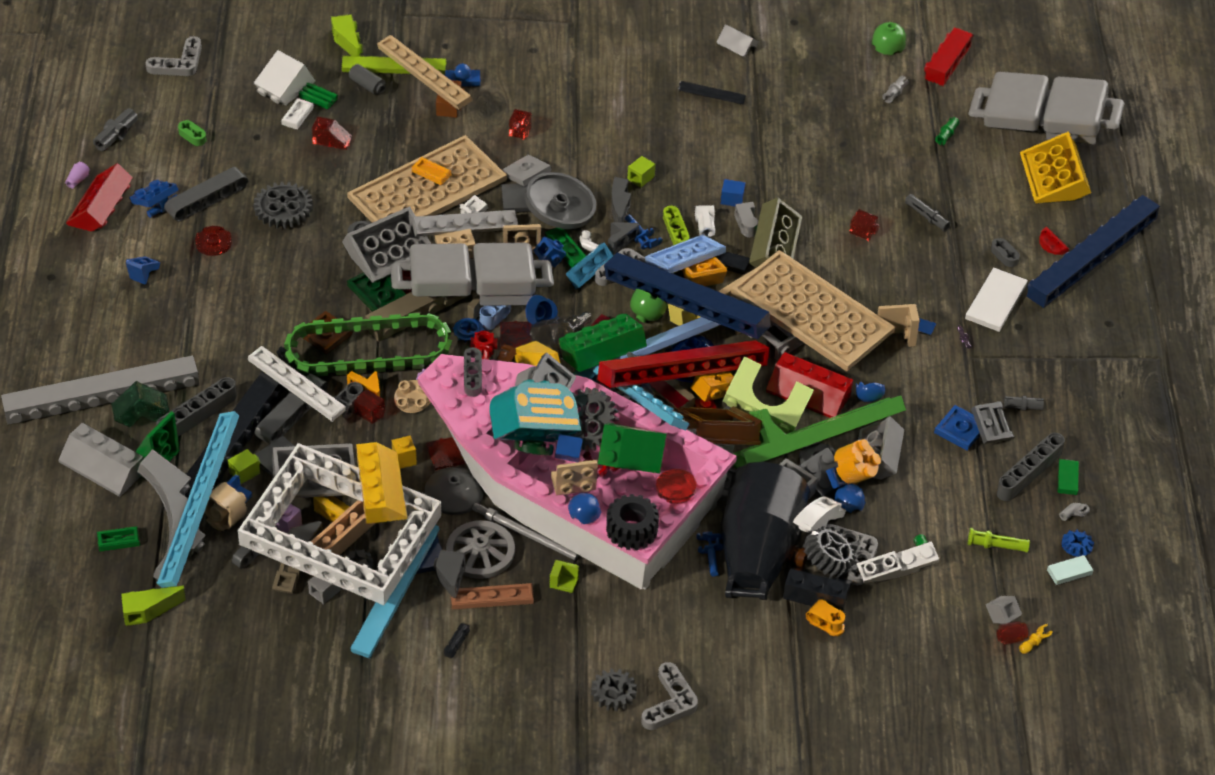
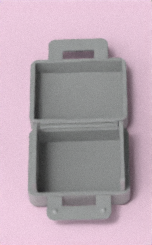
M997 72L991 88L979 87L975 90L968 114L971 117L984 118V125L987 127L1035 131L1039 126H1043L1044 131H1046L1047 140L1069 131L1074 142L1095 144L1096 135H1098L1100 128L1117 129L1119 127L1124 101L1107 98L1108 83L1105 80L1056 77L1053 80L1051 90H1049V79L1045 75ZM984 96H988L985 109H980ZM1105 106L1113 107L1110 120H1102Z
M463 243L413 244L410 247V262H394L391 265L392 288L412 289V294L418 297L467 296L471 294L472 290H476L477 294L480 295V305L482 306L527 305L529 299L535 293L536 287H551L554 285L550 261L533 260L532 247L529 243H478L473 247V259H469L468 246ZM534 268H541L542 279H536ZM402 270H410L411 281H403Z

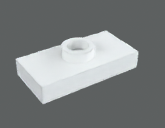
M297 98L281 120L282 125L298 130L312 111L313 103Z

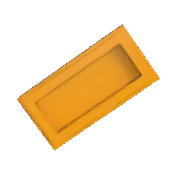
M423 157L412 166V172L439 185H442L451 176V170Z

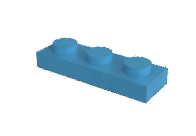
M605 242L598 245L566 273L575 289L580 288L595 275L597 269L613 257Z

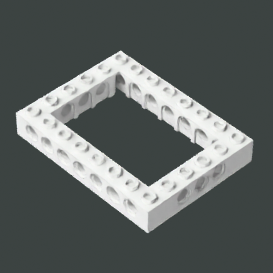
M298 443L239 528V545L385 605L441 517V501L402 486L407 514L406 520L408 522L402 530H399L397 539L393 545L390 544L389 551L384 559L379 561L378 571L370 569L368 565L358 564L349 560V557L344 558L334 554L329 549H322L313 545V542L303 541L296 538L295 535L286 534L275 527L307 479L363 502L358 467Z

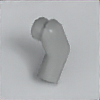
M1072 503L1060 512L1059 516L1063 521H1066L1071 516L1083 517L1089 513L1090 509L1087 504Z

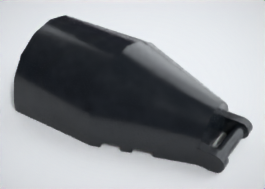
M754 462L739 467L732 475L721 520V536L728 576L725 590L726 598L736 596L767 600L769 589L781 572L783 563L791 556L790 552L800 542L802 530L793 521L808 506L811 492L805 479L794 470L780 464ZM737 588H755V589H737Z

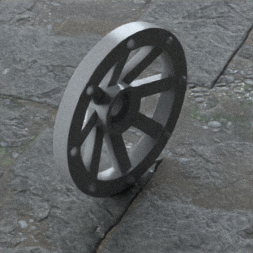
M472 521L459 526L451 533L446 544V551L454 552L456 543L467 544V546L456 552L465 554L471 552L463 575L476 579L491 578L501 574L511 565L515 555V543L511 534L501 525L490 521ZM478 530H484L487 532L485 534H479ZM469 532L473 536V538L462 537ZM494 534H497V535L500 536L502 539H490V538H491ZM492 546H507V554L504 555ZM488 554H492L501 562L491 567ZM477 557H482L484 569L472 568Z

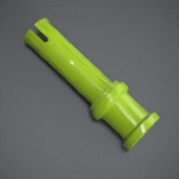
M970 528L967 545H981L984 548L993 546L1028 553L1030 540L992 534L988 530L982 532Z

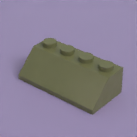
M780 198L762 204L749 261L755 268L779 250L792 259L794 258L802 216Z

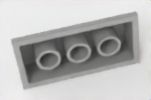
M81 423L69 435L60 455L59 463L120 497L142 476L137 471L144 458L97 430Z

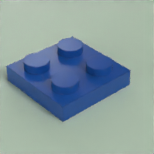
M956 405L935 427L934 431L935 434L967 451L980 436L973 414Z

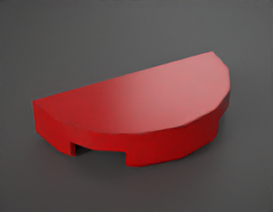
M1048 227L1041 231L1039 244L1045 251L1055 255H1063L1069 252V248Z

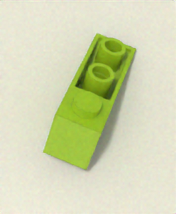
M352 15L331 17L334 41L351 56L363 54L362 44L359 43V32H356L357 24L356 21H353Z
M184 585L122 594L125 626L147 623L186 600Z

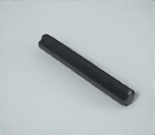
M680 81L678 90L737 104H744L746 100L745 94Z

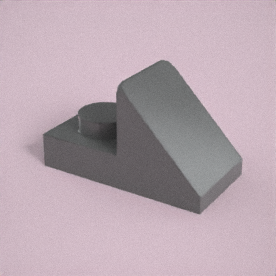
M611 223V237L608 240V249L612 255H615L632 243L635 237L639 235L638 223Z

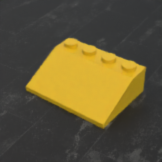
M1069 131L1020 152L1035 203L1071 201L1091 194L1076 144Z

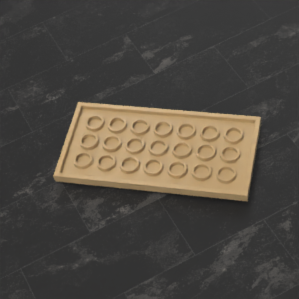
M465 135L422 156L451 170V176L442 185L412 172V166L421 158L419 157L348 192L347 195L348 199L372 223L409 206L416 217L433 216L506 181L507 175Z
M780 250L731 288L733 295L746 303L769 311L771 321L845 371L851 369L895 330V326Z

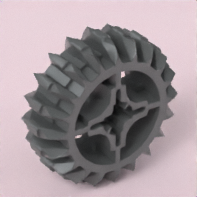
M822 526L821 529L813 530L806 537L805 544L803 545L805 548L804 553L808 555L807 559L812 561V565H815L817 570H822L824 575L828 573L830 577H839L840 575L847 574L850 568L853 567L856 559L854 555L855 550L852 549V544L847 542L848 539H845L842 533H837L836 529L831 530L830 527L825 528Z

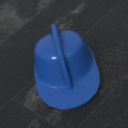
M534 295L529 299L525 309L528 322L539 328H550L557 319L558 311L555 303L541 295Z

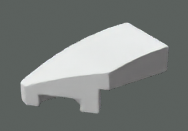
M474 195L465 204H460L461 214L484 212L488 209V206Z

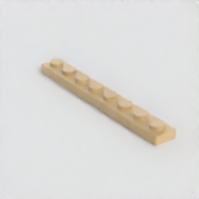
M392 35L377 43L378 49L458 110L472 101L471 95Z

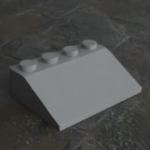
M410 206L348 233L342 242L350 257L372 283L391 275V265L394 262H410V247L413 244H431L427 236L415 237L411 220L416 216Z
M352 443L307 446L355 466ZM296 446L273 447L272 464L274 477ZM307 479L295 498L341 496L345 494Z

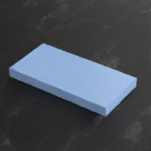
M702 234L645 256V262L669 273H674L725 253L726 246Z

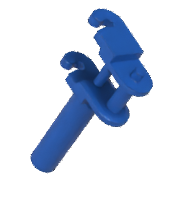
M631 215L625 217L628 223H637ZM640 225L639 235L634 239L636 243L639 242L641 244V249L643 250L654 248L663 241L661 237L658 240L656 238L649 239L648 237L654 233L653 228L649 232L648 229L644 230Z
M703 532L702 536H700V533H697L696 538L698 540H707L709 542V545H705L704 549L701 546L698 547V552L701 554L708 553L710 575L715 577L718 575L715 551L723 549V544L720 543L722 536L718 533L712 534V532Z

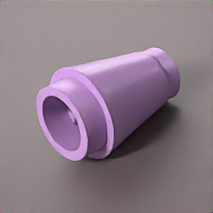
M83 162L74 164L65 181L66 185L70 188L77 186L89 176V167Z

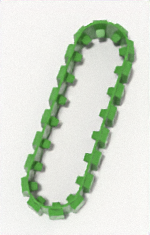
M410 313L408 316L401 317V314L389 315V318H382V316H370V319L354 317L348 321H343V318L332 319V322L313 320V323L305 324L303 322L295 326L292 334L287 335L284 347L288 351L285 352V358L290 367L295 366L300 374L308 376L312 373L317 374V377L328 376V373L346 375L350 371H355V373L359 374L367 373V370L386 372V369L393 368V371L405 370V367H412V370L423 369L424 366L431 365L441 354H449L452 340L448 338L451 337V331L446 322L442 323L439 320V316L429 313L427 315ZM418 326H427V328L437 329L438 336H443L445 341L439 342L438 348L440 350L438 352L433 351L428 356H395V358L387 359L379 357L373 360L357 359V361L346 362L339 360L333 363L318 362V364H309L307 361L301 362L297 360L300 358L297 352L292 353V347L297 348L299 342L296 340L300 337L304 338L308 334L321 335L322 333L361 332V330L371 329L377 331L385 328L399 329V327L418 328Z

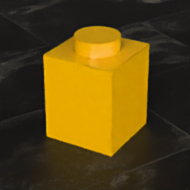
M411 436L393 439L392 450L397 452L399 468L417 465L416 448Z

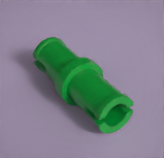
M951 117L947 124L941 127L940 133L935 138L937 144L944 145L948 138L954 135V130L960 124L956 117H953V119Z

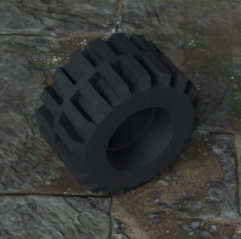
M630 494L628 497L624 495L621 496V499L616 498L607 510L606 532L608 538L611 539L613 544H618V547H626V550L631 548L639 550L640 547L646 548L657 537L658 509H656L654 503H651L650 499H643L641 495L636 497L634 494ZM627 521H636L639 523L631 524L627 523Z

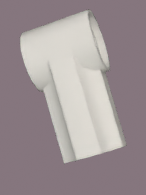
M714 205L695 206V220L698 222L699 236L703 234L711 238L715 235Z

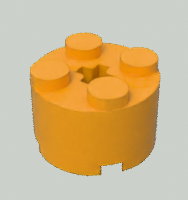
M862 439L839 448L835 453L834 462L837 461V473L845 483L858 484L877 474L881 458L874 452L868 441Z

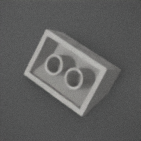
M890 416L860 429L858 440L866 439L874 452L881 458L878 472L872 477L882 480L897 473L904 429Z

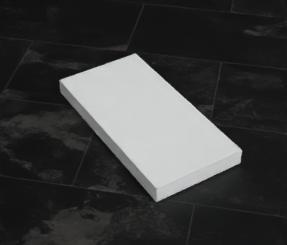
M993 268L966 313L965 319L1000 332L1024 291L1028 280Z

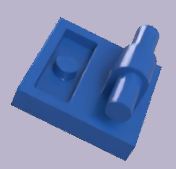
M154 180L149 183L148 187L138 189L129 198L132 204L145 207L155 205L154 208L147 211V215L151 218L159 212H165L164 206L169 200L168 196L179 190L174 183Z

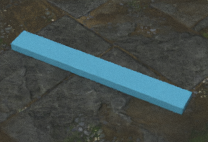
M434 526L386 604L382 605L375 602L351 646V652L369 659L371 658L437 536L439 526Z

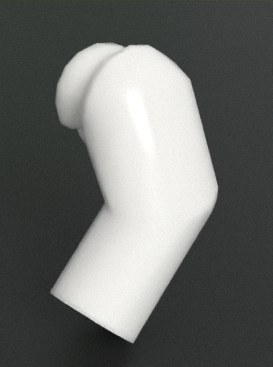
M584 230L582 235H580L581 246L586 250L593 251L598 244L592 242L590 238L592 236L591 232Z

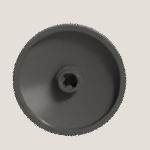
M547 172L539 174L530 180L525 191V202L532 214L542 222L553 227L562 229L583 227L591 221L596 210V200L591 190L578 179L563 173Z

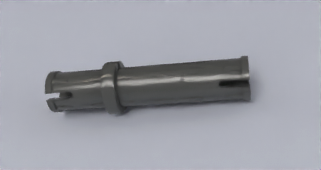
M909 194L906 197L905 203L927 218L930 224H935L943 232L950 228L951 222L943 218L940 212L934 211L913 194Z

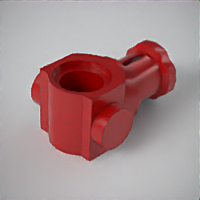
M488 331L475 332V337H471L470 348L479 349L482 353V359L489 360V357L493 355V351L497 350L498 338H494V333Z

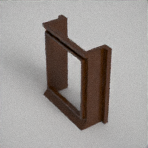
M672 406L673 411L684 416L683 420L689 423L687 429H697L696 435L713 444L760 445L761 443L759 436L762 420L734 406L730 409L676 408ZM733 417L741 421H733Z

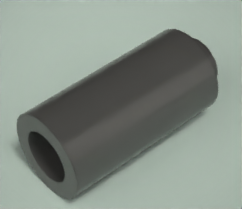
M355 64L349 71V78L374 95L384 92L386 87L385 80L360 64Z

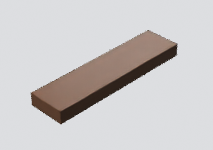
M532 583L459 588L457 597L453 598L451 596L452 610L534 604Z

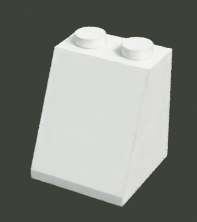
M277 50L254 84L258 88L257 92L262 96L268 95L275 103L287 105L299 95L298 92L300 90L303 91L302 88L306 87L308 82L313 84L315 79L303 63Z

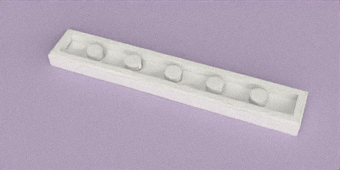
M263 346L248 356V361L333 422L346 411V406Z

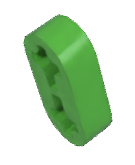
M189 120L178 124L179 135L195 146H202L206 143V132Z

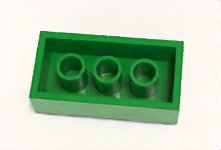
M619 314L616 318L603 320L597 325L584 327L581 331L568 333L565 337L559 338L563 360L578 372L597 366L601 361L613 360L626 355L628 352H634L647 347L644 327L628 314Z

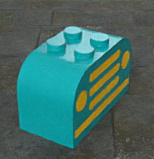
M525 380L494 396L490 402L489 411L494 440L558 442L559 434L571 436L581 431L575 397L562 384L550 383L549 381L534 382V380Z

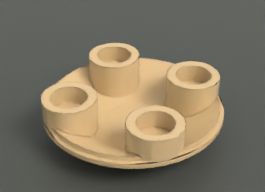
M404 380L399 383L394 395V401L401 411L417 413L428 407L430 400L419 386L418 380Z

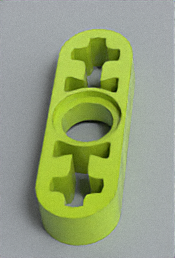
M675 206L665 207L663 210V220L673 245L689 240V233L679 209ZM673 225H678V226H680L681 228H679V229H674V228H672V226H673Z

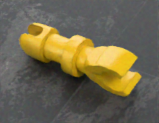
M1048 624L1040 626L1036 633L1029 636L1028 641L1020 645L1019 650L1021 653L1026 654L1030 652L1034 645L1038 646L1042 639L1052 634L1053 631L1042 634L1044 627L1048 626Z

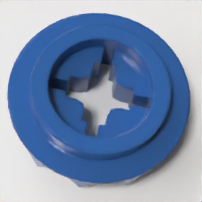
M464 318L455 323L453 331L454 336H457L458 340L463 339L466 343L468 340H471V337H475V332L483 331L484 328L480 321L473 318ZM470 327L471 331L469 333H466V331Z
M1078 529L1074 532L1069 530L1067 534L1063 535L1061 541L1063 549L1068 554L1076 557L1087 556L1092 552L1094 546L1092 536L1086 535L1085 531L1083 533L1079 532ZM1075 540H1077L1078 542L1082 541V543H1081V544H1079V543H1074V541H1075Z

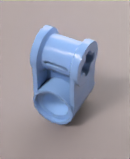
M511 305L483 306L480 309L479 319L483 325V330H493L508 316Z

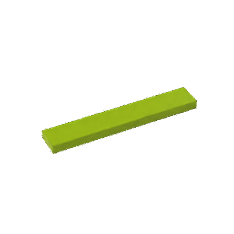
M343 56L342 72H349L355 64H360L372 73L411 74L390 57ZM422 58L445 75L446 59Z

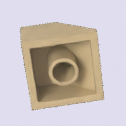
M541 224L503 226V243H529L532 247V253H535L533 249L541 241Z

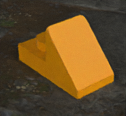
M351 371L347 375V385L352 382L360 383L363 386L364 398L379 405L380 389L377 371L368 379Z

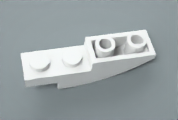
M823 496L806 506L796 516L793 523L799 525L798 528L805 532L817 530L818 528L821 529L822 526L826 528L829 520L844 517L846 509L841 508L842 504Z
M929 542L898 553L893 551L859 562L857 567L864 583L877 582L919 572L920 568L939 562V557L933 543Z

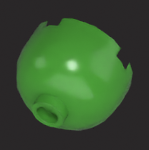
M887 22L880 24L874 31L872 45L876 47V51L882 54L894 55V52L897 51L901 53L906 45L905 31L896 23Z
M640 289L635 290L630 301L632 312L637 315L636 319L643 323L659 320L663 317L668 307V304L662 299L655 298L650 293Z

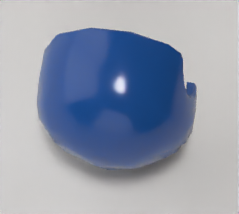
M860 382L859 385L855 384L857 397L863 402H876L885 394V386L882 384L869 383L864 385L863 382Z
M855 484L841 486L834 495L835 501L842 504L841 508L846 509L849 513L856 509L861 511L866 504L862 489Z
M579 493L568 504V511L572 519L577 518L581 524L593 523L601 514L597 498L589 493Z

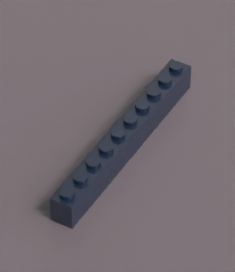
M1144 195L1137 200L1134 199L1127 208H1123L1118 215L1111 217L1104 226L1101 225L1095 233L1088 235L1086 240L1078 243L1072 251L1065 253L1062 259L1055 261L1049 269L1042 271L1039 277L1032 279L1027 286V297L1045 308L1156 220L1160 205Z
M617 252L604 264L606 279L633 290L640 289L646 291L651 296L658 297L670 305L753 338L759 339L771 326L769 311L633 259L627 255Z

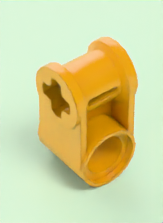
M819 599L806 613V618L812 625L819 627L829 635L840 636L844 633L845 626L843 623L845 621V614L825 600Z

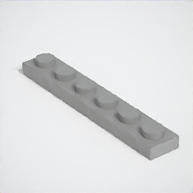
M515 210L413 217L411 220L415 237L432 236L471 229L472 233L503 230L505 225H518Z

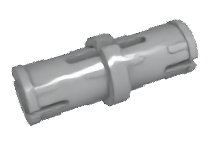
M900 76L895 83L889 86V90L883 95V100L888 97L885 102L891 103L896 96L902 93V89L908 85V79L903 82L906 77Z

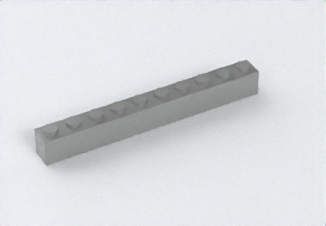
M192 355L3 394L1 398L8 425L199 385V378Z

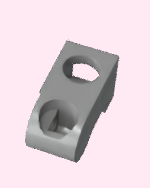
M753 202L736 204L735 218L741 233L745 237H754L756 235L758 220L754 217L755 205Z

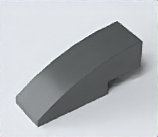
M614 177L611 198L612 216L614 222H625V217L631 204V193H628V179Z

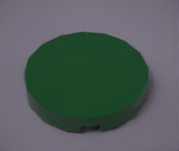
M514 441L513 448L518 451L537 455H553L554 452L552 444L546 447L544 442Z

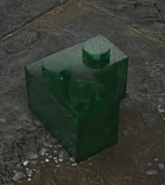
M138 381L134 382L112 403L114 421L129 428L142 416L157 422L159 418L170 412L166 394Z

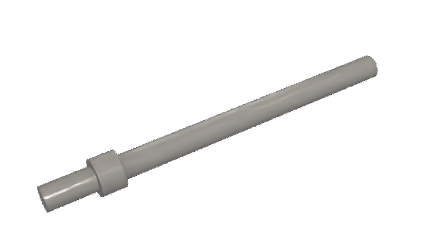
M475 503L472 507V510L484 515L486 519L492 522L496 521L575 561L579 556L557 542L498 514V511L492 508L488 509L478 503Z

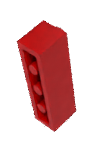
M955 27L951 33L948 32L944 43H940L937 53L934 52L931 61L925 65V79L944 86L970 49L973 34Z

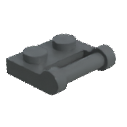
M1002 402L976 405L971 408L983 444L1009 441L1015 438L1007 424L1002 410L1004 408Z

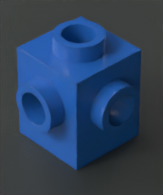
M544 237L533 249L539 260H548L553 267H556L566 255L561 242Z

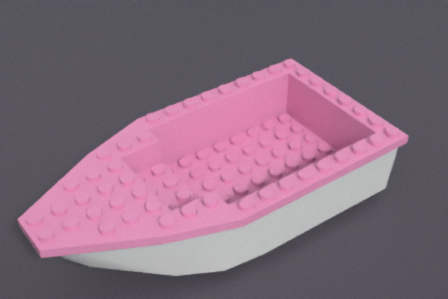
M441 354L418 377V384L447 425L473 477L494 505L522 524L641 590L646 589L650 584V580L659 569L664 568L697 530L700 521L710 510H714L717 501L722 496L727 472L736 462V455L688 430L685 431L668 424L650 410L589 378L575 375L576 379L570 391L578 395V389L585 392V388L588 387L591 390L596 388L599 391L605 392V395L611 397L610 401L616 404L613 408L618 410L614 416L619 418V420L614 421L613 424L667 434L661 471L659 474L623 468L613 472L612 469H609L605 476H599L597 479L596 490L556 495L551 472L556 471L557 465L576 463L555 458L557 442H544L546 447H549V444L554 446L553 455H537L518 451L513 448L514 440H494L489 411L492 398L515 386L517 375L533 365L482 359V392L478 396L471 397L464 392V357ZM469 370L468 373H469V374H476V373H478V371H477V370ZM471 382V388H475V382ZM599 406L595 408L594 413L599 410ZM598 425L594 428V433L598 430ZM596 445V451L589 449L593 460H598L600 446ZM583 449L580 452L579 462H583L585 460L583 458V454L585 453ZM579 493L592 494L599 502L601 514L593 523L581 524L577 518L572 519L569 514L568 504ZM630 494H634L636 497L641 495L643 499H650L651 503H654L656 509H658L657 537L646 548L640 547L639 550L634 548L626 550V547L620 548L618 544H613L607 536L606 521L609 505L614 503L616 498L621 499V496L624 495L627 497ZM627 521V523L631 524L639 523L636 521Z

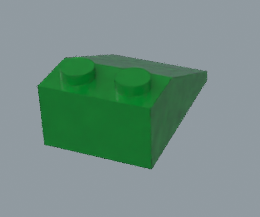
M171 411L145 437L136 453L145 458L153 449L170 462L180 452L174 412Z
M606 423L603 429L598 464L660 474L667 434Z

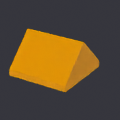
M712 257L684 268L682 272L685 279L703 286H710L724 282L727 268L716 257Z

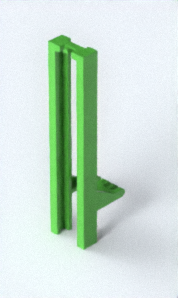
M902 396L884 398L787 434L771 420L767 409L750 411L748 414L762 420L759 436L761 443L760 445H753L732 453L737 456L736 462L733 464L734 469L748 463L763 462L905 411L906 408Z

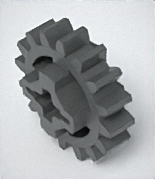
M610 668V673L603 670L602 676L597 674L596 679L592 681L591 695L594 696L593 701H599L600 708L605 705L607 711L611 707L618 711L620 706L626 709V703L632 705L633 699H636L637 684H634V677L629 678L628 672L624 675L621 674V669L614 672L613 668Z

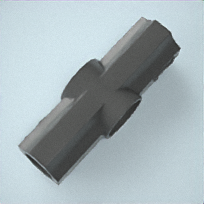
M128 108L115 120L109 119L104 125V130L93 139V144L98 150L103 151L117 139H124L127 130L138 120V115L134 110Z

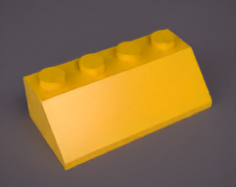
M377 442L356 444L366 524L407 519L397 452Z

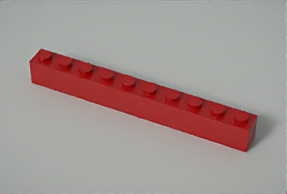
M753 340L599 362L598 381L610 388L738 370L744 356L761 364V366H767L769 347Z

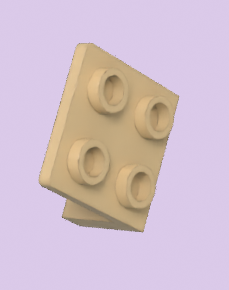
M916 304L879 306L877 315L895 326L892 334L903 333V338L907 339L908 347L916 346L920 321Z
M597 460L557 465L556 471L551 472L556 495L596 490Z

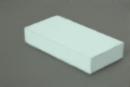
M1084 555L1049 565L1047 568L1056 585L1089 576L1093 573V569Z

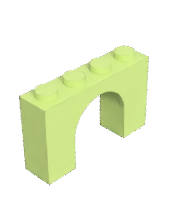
M744 356L724 396L723 402L729 407L734 406L746 413L767 409L771 420L784 433L794 431L814 390L796 381L789 398L783 404L778 406L765 405L755 397L752 389L761 364Z

